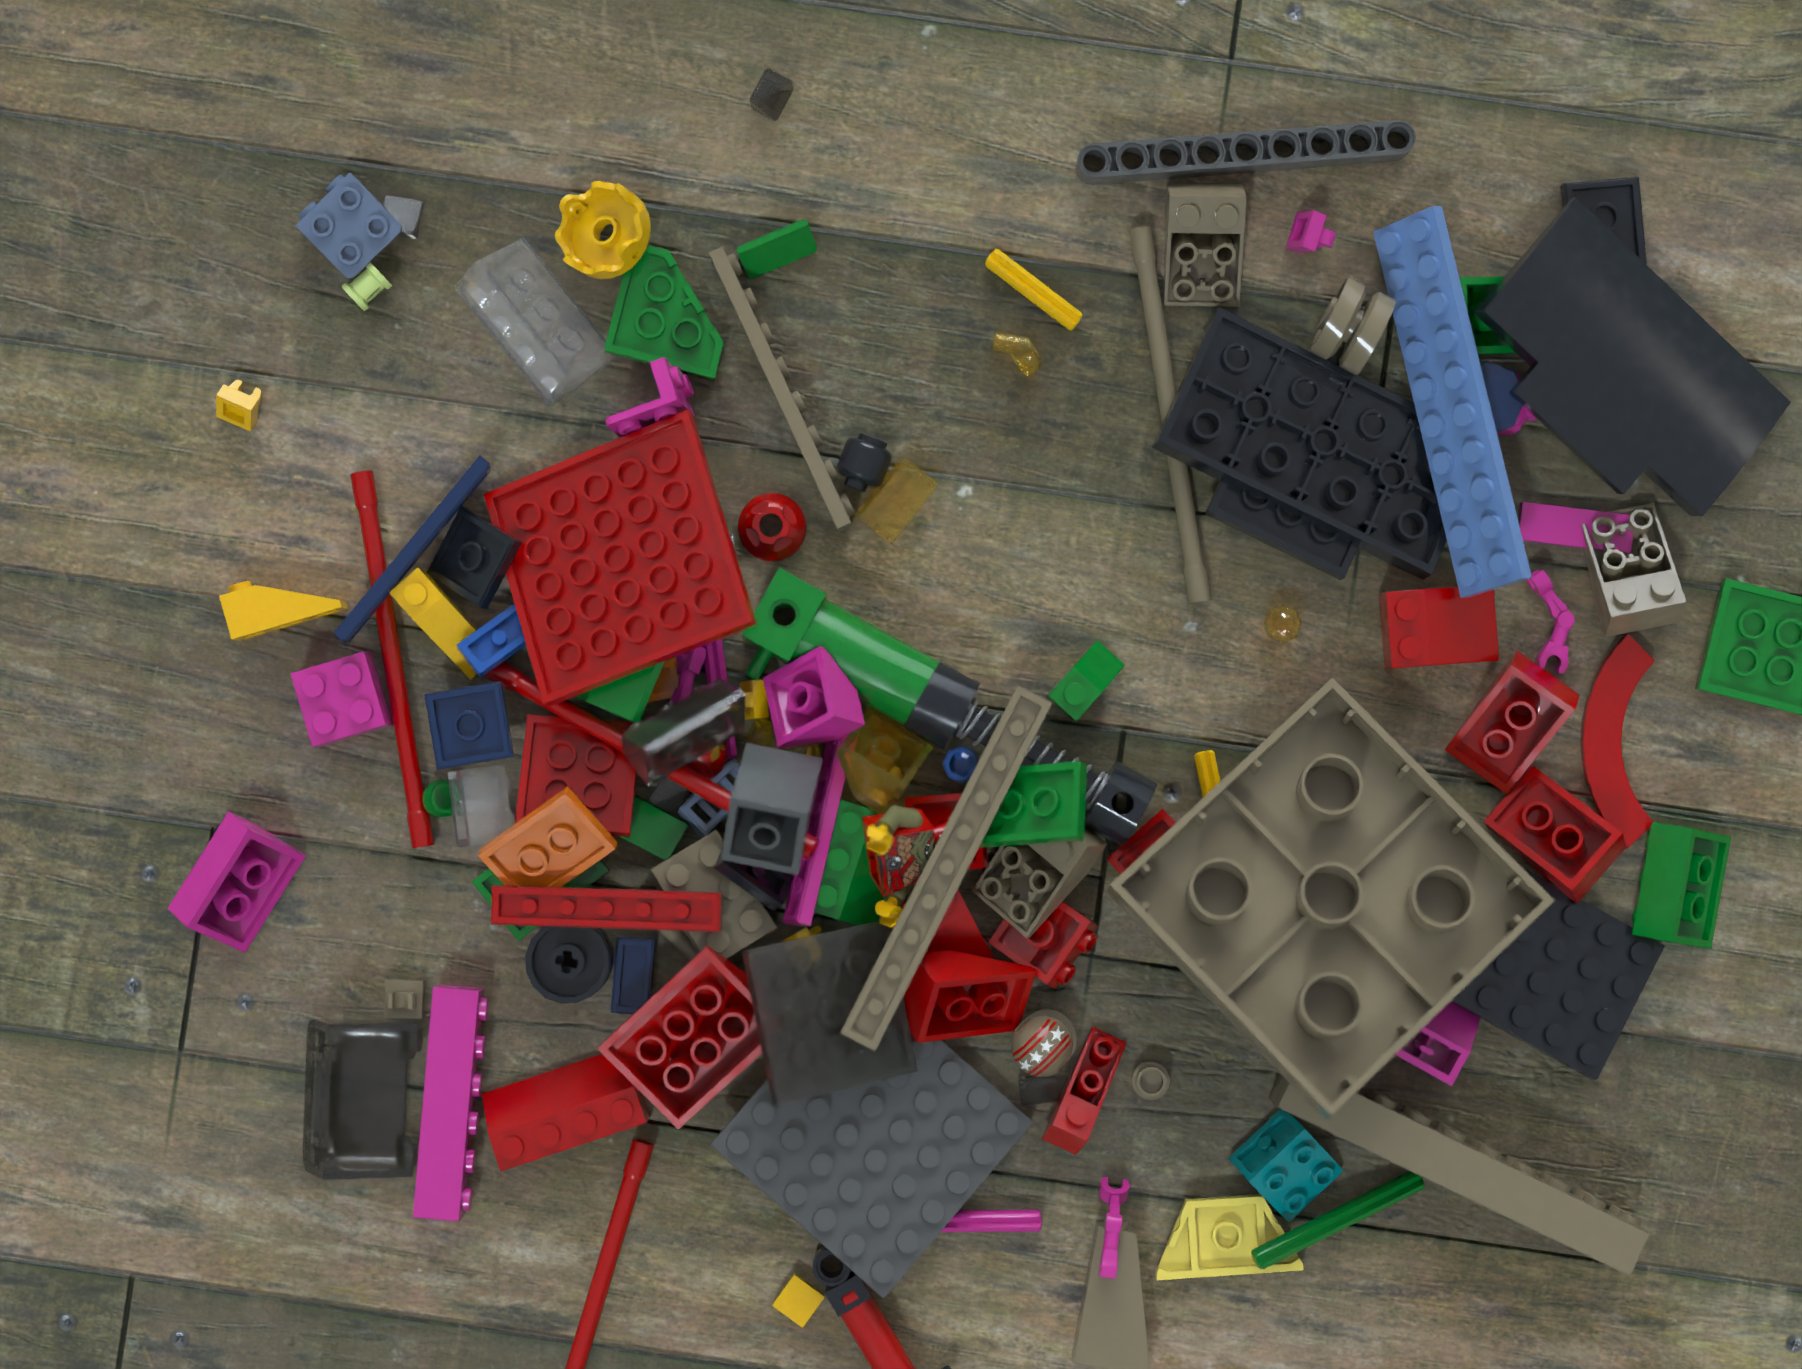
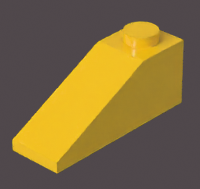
M419 567L416 568L389 593L414 622L472 680L477 676V673L457 650V644L478 629L426 570Z
M251 581L233 584L228 587L230 593L219 596L231 640L236 641L246 640L349 609L347 602L258 585L252 586Z

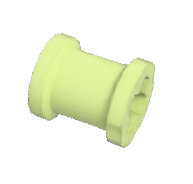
M370 262L366 269L350 284L344 283L341 287L366 311L369 308L368 303L384 288L389 289L392 284Z

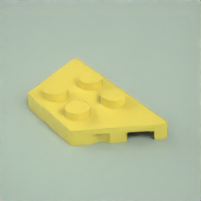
M1261 1194L1185 1199L1156 1268L1155 1278L1156 1280L1302 1271L1304 1268L1296 1253L1265 1269H1260L1256 1266L1251 1251L1284 1234V1231Z

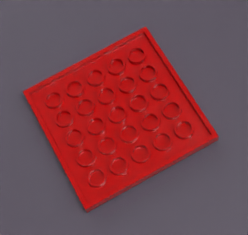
M688 410L483 494L491 523L522 542L506 576L544 705L552 706L757 624L693 413Z

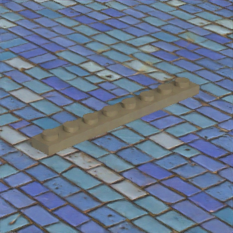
M723 246L709 252L711 260L838 532L852 526L849 519L850 516L855 514L846 493L839 496L833 485V482L839 480L831 460L828 459L823 462L817 448L823 446V443L815 426L806 427L801 414L806 412L807 409L798 390L791 393L785 379L791 377L783 357L780 356L775 359L769 345L775 343V340L766 322L758 324L753 311L758 309L759 306L750 287L743 290L737 276L742 275L743 272L735 254L732 253L727 256Z

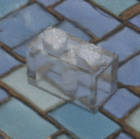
M504 765L447 772L457 848L487 844L515 824V816L510 810L508 799L511 791V781L509 775L505 772Z

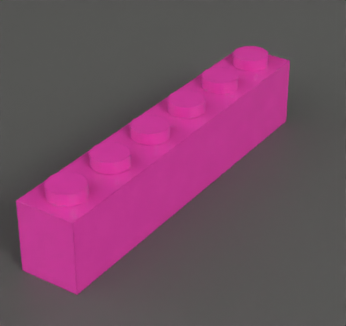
M442 984L433 987L413 1208L414 1218L459 1221L464 1216L465 1211L471 1210L473 1189L467 1188L468 1173H473L475 1169L476 1150H470L471 1135H477L479 1127V1112H473L475 1097H480L483 1083V1075L477 1074L478 1058H484L486 1048V1036L480 1035L481 1020L487 1021L489 1013V998L483 997L484 988Z

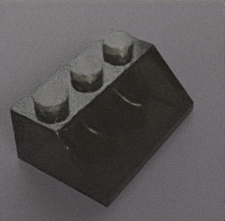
M721 678L716 679L710 684L702 683L691 691L688 697L678 703L670 702L663 706L656 716L646 722L639 721L631 725L625 734L622 735L623 754L645 784L650 787L745 729L744 692Z

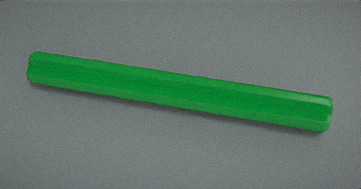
M1409 1171L1254 1248L1251 1251L1254 1263L1258 1268L1265 1269L1423 1190L1425 1187L1424 1181L1420 1175Z

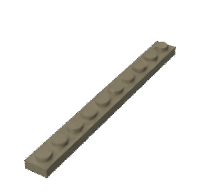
M1017 685L863 987L841 1034L876 1051L1052 705L1051 702Z

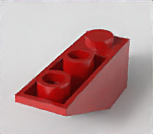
M1095 1027L1091 1028L1053 1109L1042 1136L1043 1140L1077 1155L1089 1139L1127 1042Z

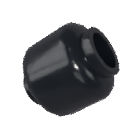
M859 433L858 438L848 439L837 464L839 474L846 477L844 485L864 493L868 486L880 487L883 484L892 460L891 453L886 450L887 443Z

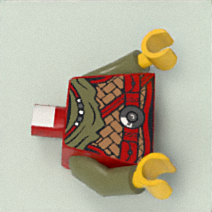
M897 805L890 806L884 814L862 818L869 873L886 900H881L875 905L877 915L882 916L879 920L880 924L890 928L895 927L903 911L901 906L909 891L917 884L948 821L932 826L922 809H912Z

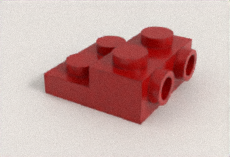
M1062 901L1030 938H1026L1004 919L988 943L1017 964L1034 967L1036 970L1035 976L1056 989L1059 983L1064 986L1074 976L1076 966L1073 963L1081 952L1084 954L1088 953L1095 945L1098 935L1094 932L1098 925Z

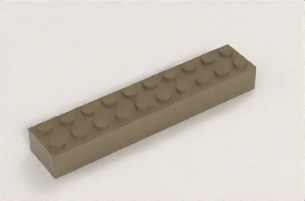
M1281 1074L1269 1096V1099L1278 1108L1628 1276L1631 1275L1650 1235L1639 1227L1642 1220L1632 1216L1631 1213L1612 1204L1609 1210H1606L1607 1204L1579 1188H1576L1574 1194L1571 1193V1186L1544 1171L1537 1177L1535 1176L1537 1170L1528 1166L1527 1163L1508 1154L1504 1161L1500 1159L1502 1153L1475 1138L1472 1139L1470 1144L1464 1141L1467 1136L1459 1133L1458 1130L1439 1121L1435 1128L1430 1125L1431 1119L1421 1112L1406 1105L1400 1111L1395 1108L1396 1102L1369 1088L1367 1095L1360 1092L1359 1089L1327 1120H1324Z

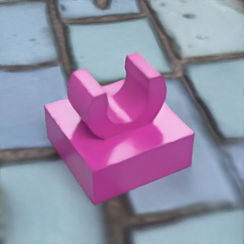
M1314 210L1296 213L1285 249L1300 254L1315 252L1316 248L1323 249V246L1332 248L1336 233L1323 228L1327 215Z

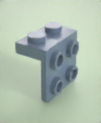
M349 173L345 177L339 175L325 189L328 194L318 204L313 201L306 206L298 215L301 220L295 226L345 277L354 278L401 233L402 226Z

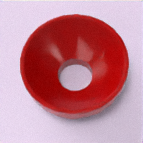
M765 493L754 497L742 509L738 519V534L742 545L751 555L763 561L776 562L791 557L801 547L806 536L807 525L802 509L794 500L783 494ZM769 514L777 515L783 524L781 532L774 537H767L760 530V521Z

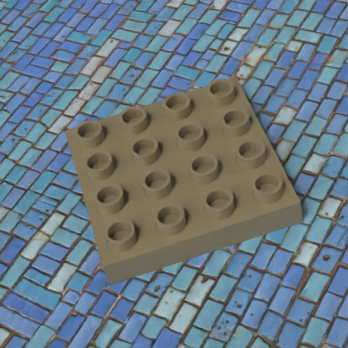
M1333 677L1110 884L1107 891L1108 895L1324 1120L1331 1117L1555 901Z

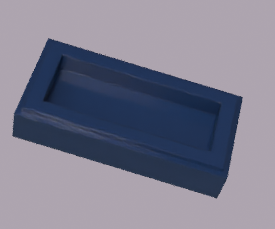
M617 936L611 1013L632 1015L651 998L656 939Z

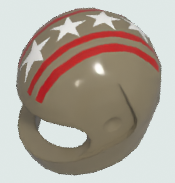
M1044 1009L1032 1013L1013 1032L1011 1053L1014 1062L1027 1075L1036 1078L1057 1075L1059 1070L1071 1058L1076 1047V1032L1073 1024L1065 1015L1055 1010Z

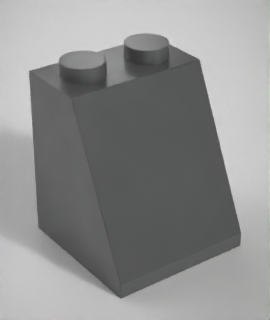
M746 743L730 798L721 859L798 875L818 789L823 758Z

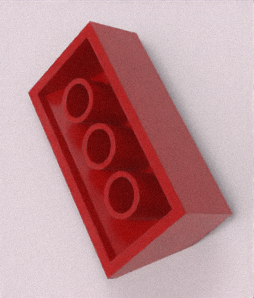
M602 1053L482 1093L488 1136L500 1172L645 1124L650 1119L643 1094Z

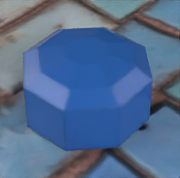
M961 745L948 750L942 764L948 778L963 783L970 780L979 759L976 751Z

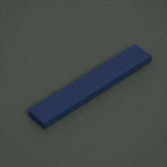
M481 456L475 460L336 629L334 635L345 645L353 640L390 595L389 592L399 584L459 511L460 507L463 506L490 473L491 466L488 461Z

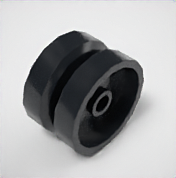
M544 926L530 941L525 955L526 973L532 986L543 997L560 1004L578 1003L593 996L609 980L614 967V947L608 934L602 928ZM568 952H572V958L578 960L576 965L570 966L566 963L565 955Z

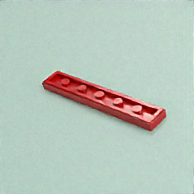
M493 885L491 924L721 932L723 892Z

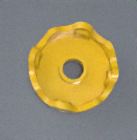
M594 181L591 183V188L584 194H569L561 199L559 208L562 213V221L555 232V239L565 254L563 261L588 277L611 279L623 275L641 259L650 239L651 222L644 203L636 194L618 182L613 184ZM613 224L611 237L601 241L600 234L605 226Z

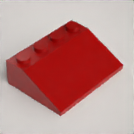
M707 945L605 1039L597 1049L679 1130L788 1030L792 1014L764 986Z

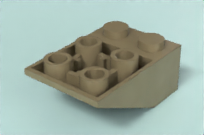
M1167 182L1164 227V306L1239 307L1247 200L1243 184Z
M1654 503L1609 511L1610 513L1630 515L1629 522L1625 524L1615 525L1611 518L1604 516L1595 519L1591 528V535L1597 544L1603 545V550L1593 549L1585 523L1581 524L1586 545L1584 551L1594 604L1604 636L1609 637L1679 623L1687 601ZM1604 524L1609 528L1610 532L1601 533L1597 530V526ZM1627 530H1630L1633 535L1632 551L1630 554L1616 550L1614 543L1610 544L1614 533L1619 532L1620 536H1623Z
M1084 826V841L1000 846L989 863V867L986 868L972 892L1026 938H1030L1088 874L1107 843Z

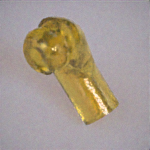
M995 332L992 350L1011 353L1019 371L1023 375H1034L1041 366V358L1031 340L1023 336Z

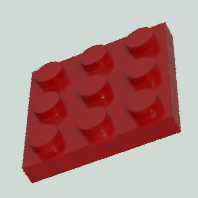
M527 714L515 824L566 787H569L612 836L631 837L638 761L561 717ZM605 720L641 741V723Z

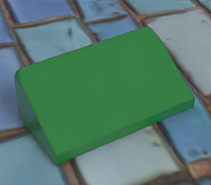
M802 219L742 244L736 250L747 277L754 279L815 253L817 246L807 220Z
M635 795L631 837H619L665 861L673 856L689 823Z

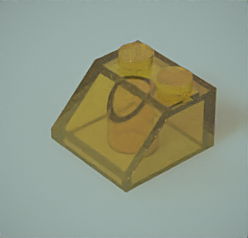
M869 706L863 714L865 725L849 733L836 754L854 798L875 812L884 814L890 806L897 805L934 746Z

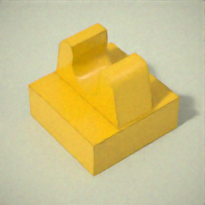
M235 380L230 386L223 384L216 395V417L251 432L258 421L261 390L255 388L251 395H247L242 392V381Z
M763 680L740 682V693L725 694L726 709L742 708V720L769 718L768 700Z

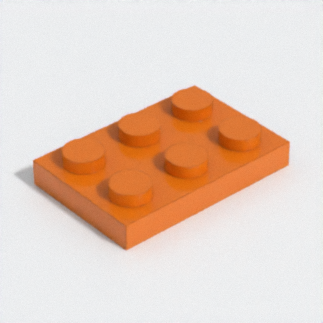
M566 787L480 848L478 857L504 885L562 887L614 851L617 841L570 788Z

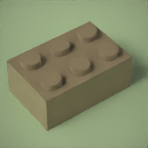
M715 830L652 868L648 875L657 890L723 892L722 931L683 932L697 954L708 945L728 960L772 933L777 927L759 900L714 869L724 844L718 831Z

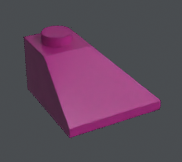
M823 647L812 650L763 678L776 742L779 748L834 741L865 725L857 689Z

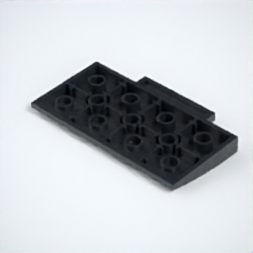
M1576 197L1566 204L1474 311V314L1531 366L1509 391L1514 398L1617 494H1624L1644 472L1689 516H1703L1750 459L1791 403Z
M1219 307L1152 445V448L1219 480L1205 515L1339 580L1345 578L1358 548L1422 580L1432 575L1447 542L1414 403Z

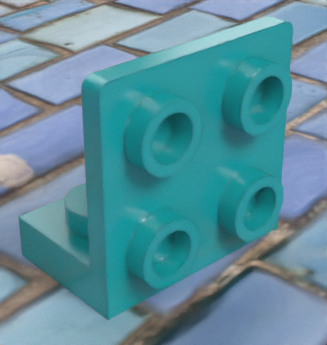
M1279 1109L1228 1158L1253 1187L1288 1222L1295 1218L1343 1171L1307 1130L1289 1112Z

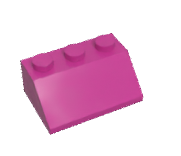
M228 811L168 909L187 928L242 952H246L306 856L257 824Z

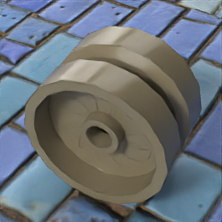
M1348 276L1336 296L1332 297L1317 326L1318 331L1309 352L1327 360L1334 356L1343 341L1345 345L1339 357V366L1357 376L1376 347L1392 315L1396 300L1381 292H1377L1371 296L1364 309L1361 310L1360 307L1366 295V284Z

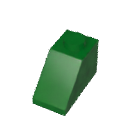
M1096 640L1046 697L1070 719L1077 721L1125 665Z

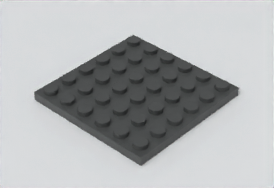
M862 970L710 1145L884 1299L1026 1132L1033 1121L942 1040L917 1043L899 1015L901 1004H899L876 1051L841 1034L869 978V975Z

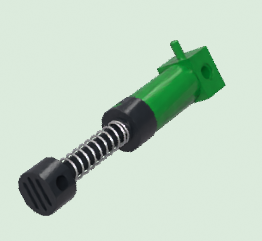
M780 567L754 612L757 624L746 628L742 633L744 641L758 648L745 672L752 679L759 680L772 656L785 664H789L812 650L823 647L857 689L861 702L901 723L907 730L932 741L942 749L945 748L951 736L953 738L957 736L960 739L967 736L973 739V746L980 743L986 748L1000 721V713L994 717L987 713V706L982 709L976 707L978 701H975L976 697L974 695L980 682L965 676L941 660L939 662L827 600L826 593ZM781 609H789L794 612L796 617L792 624L781 626L774 621L775 614ZM1037 735L1021 766L1079 761V757L1071 760L1065 756L1066 750H1062L1060 753L1053 750L1052 742L1046 746L1039 742L1040 736ZM1118 761L1113 764L1107 774L1104 771L1100 775L1091 771L1092 764L1087 766L1086 803L1088 804L1084 826L1123 846L1130 838L1148 807L1156 790L1157 783ZM1117 793L1122 794L1127 800V808L1122 814L1116 813L1111 804L1112 798Z

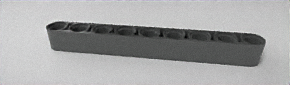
M1393 120L1093 143L1081 149L1076 161L1075 170L1082 182L1097 185L1395 162L1404 158L1413 148L1416 134L1414 128L1409 123ZM1390 133L1401 135L1405 143L1404 148L1394 149L1388 144L1387 135ZM1360 136L1366 141L1367 150L1356 152L1351 148L1349 138ZM1314 139L1326 141L1329 146V153L1326 155L1315 153L1311 147V141ZM1276 142L1287 143L1291 148L1292 155L1287 158L1277 156L1273 150V144ZM1238 145L1251 147L1254 152V158L1249 161L1239 159L1235 153V147ZM1204 147L1212 149L1216 154V161L1211 164L1201 162L1197 156V151ZM1166 150L1173 151L1178 156L1179 163L1172 167L1165 166L1160 161L1159 154ZM1128 153L1135 154L1140 158L1141 166L1134 170L1127 169L1122 164L1121 157ZM1090 156H1096L1103 162L1104 168L1096 173L1090 172L1084 167L1083 160Z

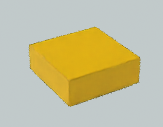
M794 1273L776 1297L772 1306L803 1328L825 1298V1294Z

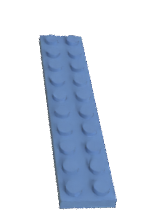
M1431 206L1378 229L1373 234L1388 296L1396 300L1392 313L1460 597L1465 598L1532 578L1443 209L1442 206Z

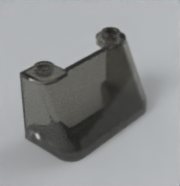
M310 1019L306 1040L303 1164L308 1173L321 1180L413 1177V1166H416L418 1162V1146L416 1143H412L408 1135H405L408 1059H413L416 1052L421 1051L423 1043L422 1032L418 1029V1023L388 1020Z

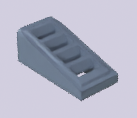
M735 758L731 759L723 767L722 771L710 780L732 792L734 786L726 776L731 773L737 778L740 763ZM697 794L691 796L677 812L685 822L689 823L688 826L701 839L710 834L728 817L727 811L722 809L717 814ZM696 805L710 819L707 824L692 810Z

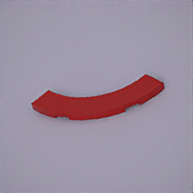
M1625 634L1613 647L1597 672L1598 675L1586 699L1580 738L1581 761L1587 786H1589L1593 801L1597 807L1596 809L1602 818L1623 833L1627 846L1626 849L1654 822L1644 811L1632 791L1622 757V726L1630 697L1644 673L1655 662L1629 634Z

